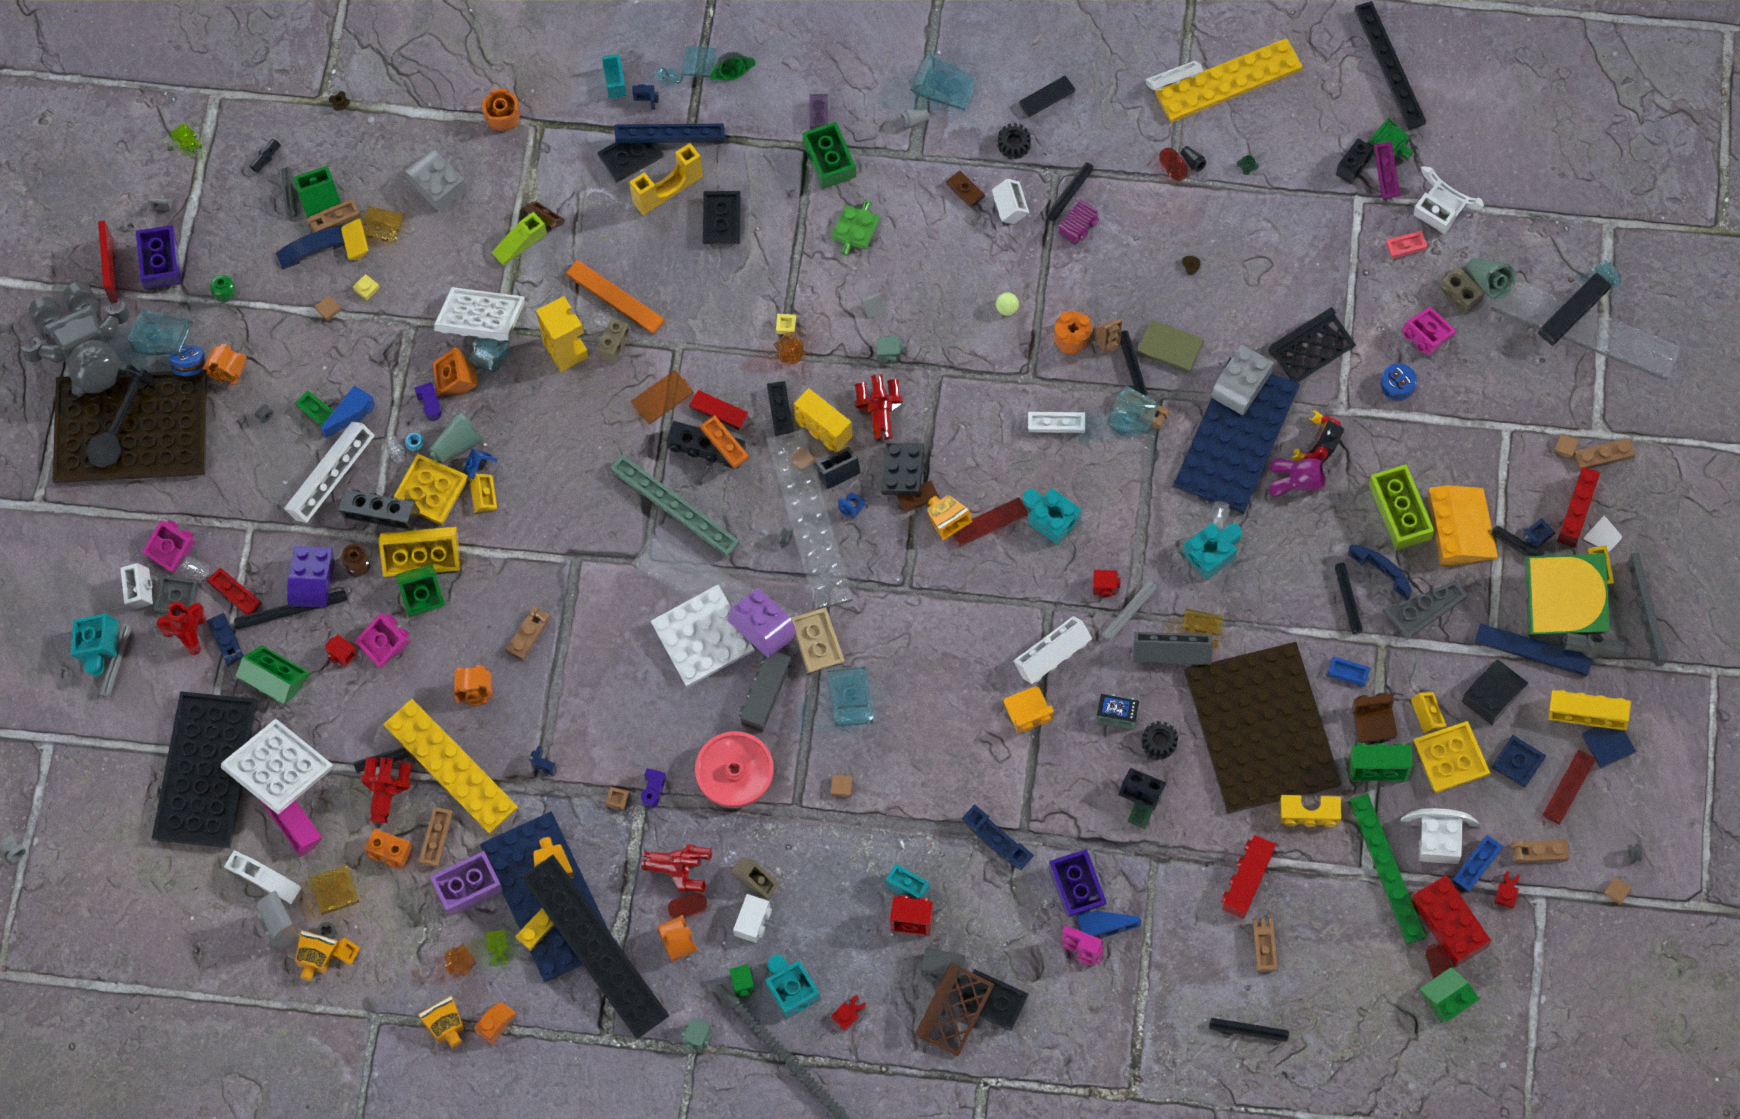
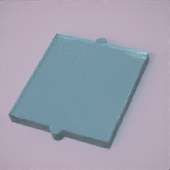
M686 46L682 75L710 78L709 73L714 68L716 48Z

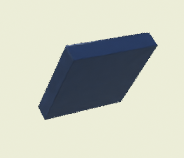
M1595 727L1581 735L1600 769L1636 752L1624 730Z
M1512 735L1493 763L1492 768L1526 788L1546 755Z

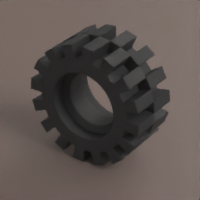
M1011 123L1008 124V128L1006 126L1002 127V130L999 131L997 144L1000 153L1003 152L1002 155L1004 157L1008 154L1009 159H1011V156L1017 159L1018 155L1022 158L1023 153L1025 155L1028 153L1031 143L1028 129L1026 127L1023 129L1021 124L1017 127V123H1014V126H1011ZM1010 137H1018L1021 139V143L1012 146L1007 143V140Z
M1157 721V724L1153 722L1150 726L1148 725L1142 737V748H1145L1144 752L1146 754L1149 752V757L1152 758L1154 755L1158 760L1159 757L1166 759L1167 755L1168 757L1171 756L1178 743L1176 729L1172 730L1173 726L1171 724L1168 727L1167 722L1161 724V721ZM1157 734L1164 735L1167 739V744L1162 747L1156 746L1152 738Z

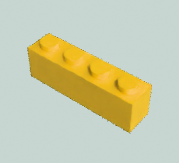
M1552 690L1548 720L1627 731L1631 701L1623 698H1607L1602 695L1592 696L1585 693Z

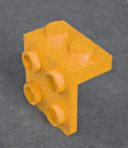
M1038 686L1004 699V705L1017 734L1028 732L1037 726L1046 725L1054 720V710L1051 705H1047Z

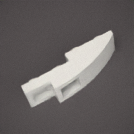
M235 850L224 866L227 870L254 883L269 893L276 890L279 898L289 904H292L301 889V886Z

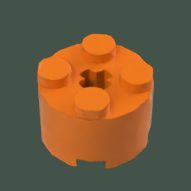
M501 88L492 90L483 99L482 109L484 118L490 129L505 131L514 129L518 125L521 114L518 100L509 90Z
M1077 311L1061 313L1060 317L1057 318L1053 333V341L1060 348V351L1067 354H1077L1088 347L1092 333L1090 318Z
M220 344V347L215 346L211 349L203 369L208 370L206 374L221 383H223V380L231 381L230 385H235L244 370L247 357L242 353L232 351L231 347L226 344Z
M476 665L474 668L466 669L457 668L453 676L454 699L457 703L460 704L463 701L468 702V706H479L486 704L487 699L493 698L492 674L485 669L484 665Z
M683 915L657 926L658 933L671 962L698 951L694 941H691L692 934L686 925Z

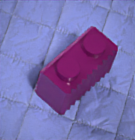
M1080 199L1059 225L1058 233L1077 245L1080 240H1085L1089 228H1094L1097 225L1099 211Z

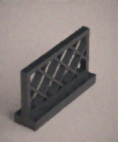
M1333 307L1270 345L1269 353L1271 356H1275L1292 381L1300 382L1356 346L1336 317ZM1334 322L1337 326V333L1326 331L1327 325ZM1312 334H1323L1322 342L1311 341ZM1326 335L1336 337L1334 346L1324 344ZM1338 338L1346 339L1349 346L1346 348L1338 347ZM1299 342L1308 344L1306 352L1296 350ZM1310 344L1320 346L1319 355L1309 353ZM1323 347L1334 349L1333 355L1330 358L1322 356ZM1283 352L1292 353L1291 362L1283 360L1280 354ZM1295 354L1305 356L1304 365L1294 363ZM1308 357L1318 359L1317 366H1307ZM1293 366L1303 368L1302 375L1298 378L1292 373Z

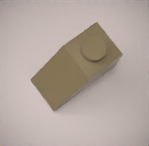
M741 857L731 871L743 885L767 900L779 885L771 875L752 859Z

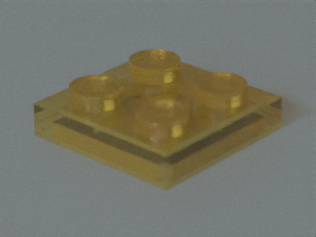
M348 865L310 877L321 915L360 903Z

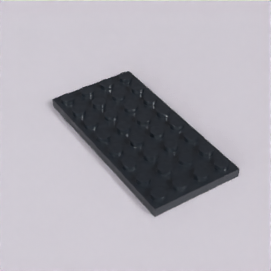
M180 691L152 834L154 841L231 849L242 785L221 768V763L251 739L258 703L257 699Z

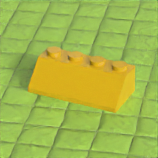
M457 527L380 533L379 548L383 577L396 576V574L432 563L435 573L460 571Z

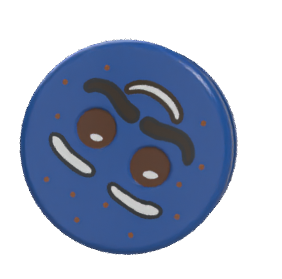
M182 346L173 350L169 356L171 370L176 375L192 376L204 370L205 355L200 347Z
M1402 363L1392 364L1382 374L1381 390L1385 396L1392 400H1405L1413 394L1417 377L1410 366Z

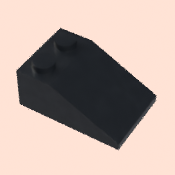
M1497 659L1464 693L1462 703L1493 726L1528 685V682Z

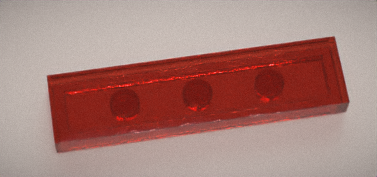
M1018 497L973 518L972 523L953 534L961 547L1027 516L1028 512Z
M1578 749L1542 815L1543 817L1559 825L1561 824L1596 758Z

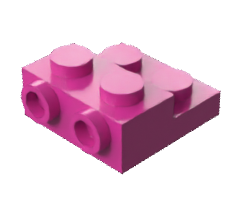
M1431 307L1426 308L1409 319L1401 330L1407 340H1412L1417 345L1419 352L1426 353L1427 355L1438 350L1442 343L1453 337L1456 333V330Z
M170 519L168 522L160 520L142 553L167 570L175 573L184 556L187 557L197 540L192 538L194 534L190 531L178 529L179 525Z
M380 613L355 640L379 668H383L395 654L399 655L411 642L408 638L410 634L402 627L399 629L396 625L397 620L390 614Z
M1064 926L1061 944L1064 945V948L1070 951L1077 950V959L1082 964L1088 966L1090 964H1100L1104 954L1102 939L1069 926Z

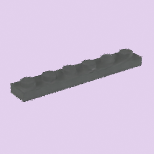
M1639 552L1631 553L1627 561L1628 572L1632 573L1631 583L1633 590L1637 592L1638 608L1641 607V622L1646 627V641L1651 646L1650 657L1652 661H1655L1656 667L1664 666L1667 657Z

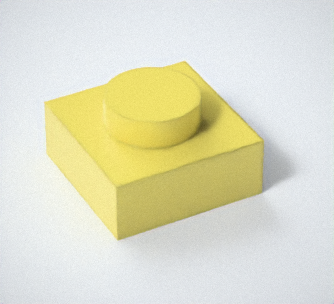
M366 274L353 286L354 291L366 300L380 288L379 284Z
M777 314L776 334L795 335L796 315Z

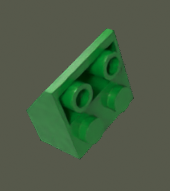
M328 165L293 177L307 218L341 203Z

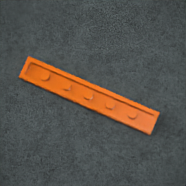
M578 259L566 272V276L652 335L664 324L665 319Z

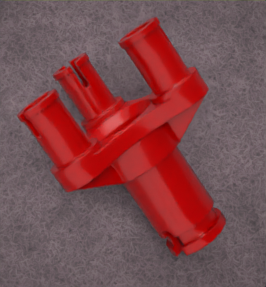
M875 374L871 376L873 392L869 398L867 397V384L865 382L854 384L857 399L855 400V407L871 414L875 441H882L881 432H884L885 440H890L893 438L891 434L890 411L903 403L899 390V379L887 381L889 395H887L886 391H884L883 375L878 374L877 382Z
M181 602L171 603L168 606V616H162L157 621L159 630L167 638L173 635L179 638L191 655H196L195 651L199 654L201 647L199 646L197 627L198 624H203L206 621L203 606L199 603H193L186 609L185 605Z
M366 757L364 775H361L360 782L373 792L370 810L371 818H369V821L388 824L387 817L390 814L392 795L410 789L411 782L409 777L412 764L399 762L398 777L396 780H393L390 777L393 759L388 758L387 765L385 766L386 758L381 757L379 774L375 776L378 759Z
M687 844L683 850H676L671 854L645 851L643 857H646L647 861L642 860L641 866L643 871L669 873L679 892L695 891L703 893L706 889V881L689 879L690 865L699 867L701 863L698 861H701V859L710 861L713 852L712 848L696 847L693 844Z

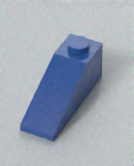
M354 385L321 427L323 436L327 438L348 427L351 422H358L364 419L374 409L373 396Z
M1087 911L1077 916L1076 923L1079 931L1102 939L1140 927L1141 918L1103 911Z

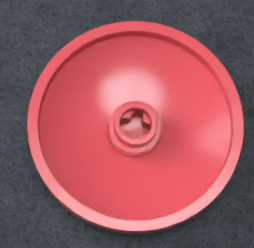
M738 731L719 734L710 739L697 756L695 763L697 784L702 793L717 805L727 808H740L751 805L764 796L772 783L774 766L770 751L761 740L751 734Z

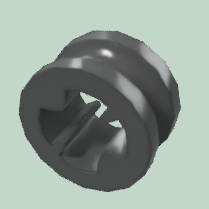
M264 404L257 409L255 417L260 418L261 423H265L273 416L274 411L269 409L267 404Z
M783 527L778 544L785 543V546H789L793 530L787 531Z
M1636 844L1635 847L1628 845V856L1631 863H1634L1635 860L1638 862L1642 861V851L1639 844Z
M324 922L319 925L318 935L330 939L336 937V929L332 923ZM329 928H331V934H326L324 936L323 930H328Z

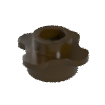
M343 91L329 97V102L333 104L335 111L344 110L350 105V100L345 97L346 94Z

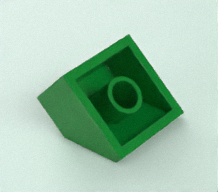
M433 563L396 574L408 617L445 606Z
M1452 967L1419 989L1441 1023L1449 1021L1480 1000L1469 982Z

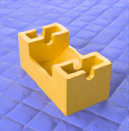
M565 296L536 310L543 344L560 372L589 358L585 345L580 338H577L584 334L583 326L576 314H572V308Z

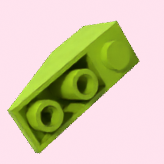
M532 212L509 232L492 251V254L504 266L547 235L545 224Z

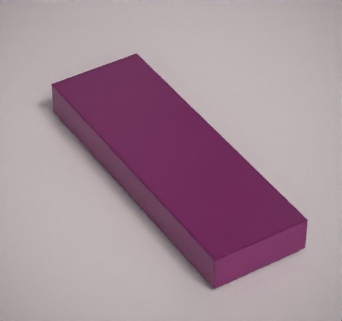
M1392 141L1374 144L1382 200L1401 197Z

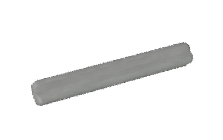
M1148 581L1107 627L1102 634L1104 639L1111 641L1156 590V585L1152 581Z
M120 625L117 657L109 659L99 691L102 696L109 697L131 631L128 625Z

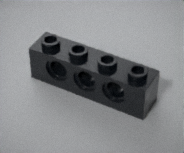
M673 421L666 439L667 448L676 453H687L693 458L701 457L705 458L708 462L723 463L726 467L733 468L699 427ZM735 438L740 446L746 450L745 440ZM686 439L692 440L690 443L683 442ZM704 444L710 445L708 448L701 447Z
M357 489L353 491L345 490L338 509L346 519L412 531L420 513V509L415 501L411 499L401 500L390 495L384 497L373 492L367 494Z

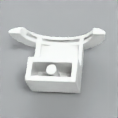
M1421 167L1424 177L1433 188L1428 194L1425 192L1416 204L1414 216L1441 233L1446 234L1465 207L1473 210L1483 208L1484 203L1482 199L1471 198L1456 191L1441 180L1431 167Z
M1417 809L1408 812L1400 820L1402 822H1411L1414 819L1422 818L1421 839L1419 842V861L1459 864L1462 849V821L1469 824V827H1479V822L1471 815L1449 809Z

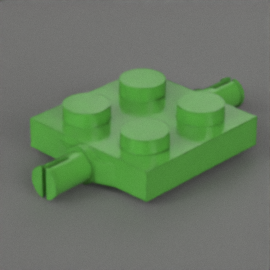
M864 200L861 208L845 205L831 235L832 239L844 244L840 252L842 255L848 256L851 247L867 249L880 221V215L868 211L872 204L871 201Z

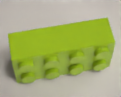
M1407 464L1372 474L1368 485L1395 550L1432 540L1434 529Z

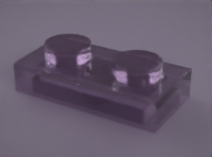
M810 94V130L828 124V94Z

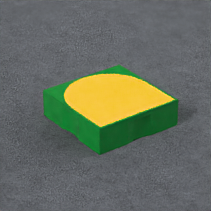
M1606 554L1529 556L1524 558L1525 583L1528 592V635L1610 631Z

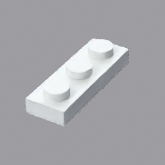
M1193 61L1145 80L1147 86L1152 90H1161L1170 83L1177 84L1186 77L1193 78L1202 72L1203 69L1200 63Z
M1028 412V432L1085 433V412Z

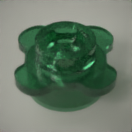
M1251 155L1244 156L1241 160L1237 161V166L1243 170L1242 173L1244 175H1249L1251 171L1258 170L1259 168L1258 163H1256Z

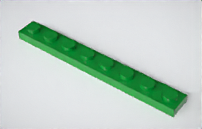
M1369 794L1349 799V804L1406 945L1425 939L1426 935Z

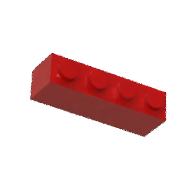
M1582 467L1557 542L1576 547L1601 472Z
M1257 835L1253 836L1252 841L1248 839L1244 848L1247 851L1245 857H1240L1236 868H1239L1237 875H1232L1228 884L1231 885L1229 892H1224L1221 902L1224 903L1222 910L1245 919L1275 851V843Z

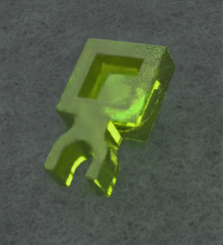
M184 122L170 133L171 137L182 148L187 145L192 154H195L193 146L197 145L200 149L202 148V144L195 139L197 137L196 134Z
M506 930L486 932L488 953L494 952L493 966H497L496 960L500 957L503 959V964L506 965L507 959L503 955V951L509 950Z

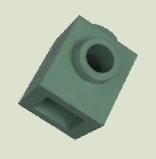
M888 335L883 338H876L878 363L886 362L893 364L900 361V354H904L903 343H899V336Z
M692 1017L689 1025L684 1027L681 1034L683 1043L686 1045L685 1047L694 1052L697 1050L703 1051L705 1046L708 1047L712 1038L710 1035L712 1031L711 1024Z

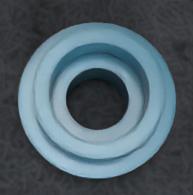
M411 433L406 437L405 445L410 451H419L424 446V439L418 433ZM413 441H418L416 445H412Z

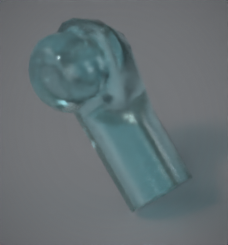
M660 67L655 74V77L659 80H664L665 76H667L677 84L683 80V76L673 68Z

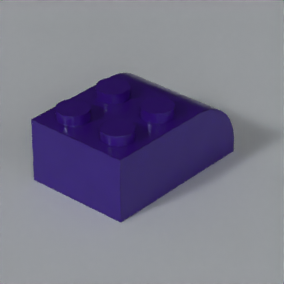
M173 225L137 230L136 240L140 280L144 289L182 284L178 246Z
M294 546L287 583L288 606L327 608L335 564L331 547Z
M1087 849L1049 861L1048 869L1067 917L1107 905Z

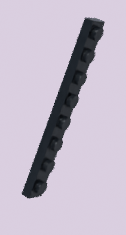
M1370 1L1355 6V12L1408 130L1426 125L1423 112L1373 2Z

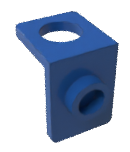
M471 449L463 472L469 478L474 479L481 459L497 462V458L491 453Z
M853 492L845 500L842 498L838 499L840 512L855 519L866 504L864 499ZM850 500H857L859 502V506L855 509V507L848 502Z

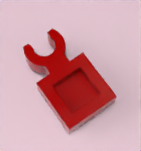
M1506 871L1503 877L1505 884L1499 883L1494 903L1513 909L1519 888L1514 886L1518 883L1520 876L1517 874L1514 880H1510L1508 878L1509 871Z
M858 995L852 997L849 1006L844 1002L830 1016L844 1031L859 1018L856 1012L862 1011L866 1007L865 1002L859 1006L855 1004L859 999Z

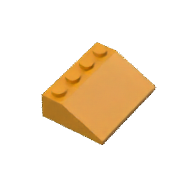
M1451 485L1429 488L1427 501L1441 567L1498 559L1494 536L1491 534L1492 526L1484 488Z

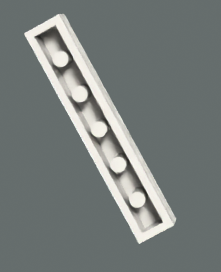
M351 422L285 506L284 510L296 521L307 523L375 435L363 423Z

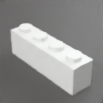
M1073 616L1013 662L1022 678L1033 684L1038 682L1047 672L1054 670L1062 661L1069 659L1078 649L1085 647L1092 640V637L1083 621Z

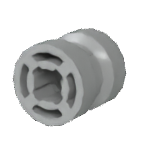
M13 836L6 837L0 843V852L6 854L7 859L11 863H16L26 853V849L22 845H18L17 840Z

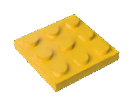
M417 454L394 497L401 500L411 499L415 501L420 509L419 516L443 526L469 477L455 469Z
M1468 721L1421 736L1412 741L1434 794L1490 776V771Z

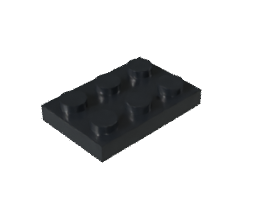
M613 143L597 152L598 157L616 183L664 157L656 143Z
M704 191L703 244H740V191Z
M886 443L881 488L882 495H920L924 457L923 443Z
M974 969L972 973L994 983L979 1016L1012 1031L1029 994ZM971 977L972 982L978 981ZM982 982L974 984L976 995L985 994L989 986ZM972 986L964 988L962 993L963 1000L975 997ZM983 997L978 998L979 1004ZM976 999L964 1003L967 1011L971 1013L976 1012L978 1008ZM962 1004L957 1005L958 1007L964 1009Z

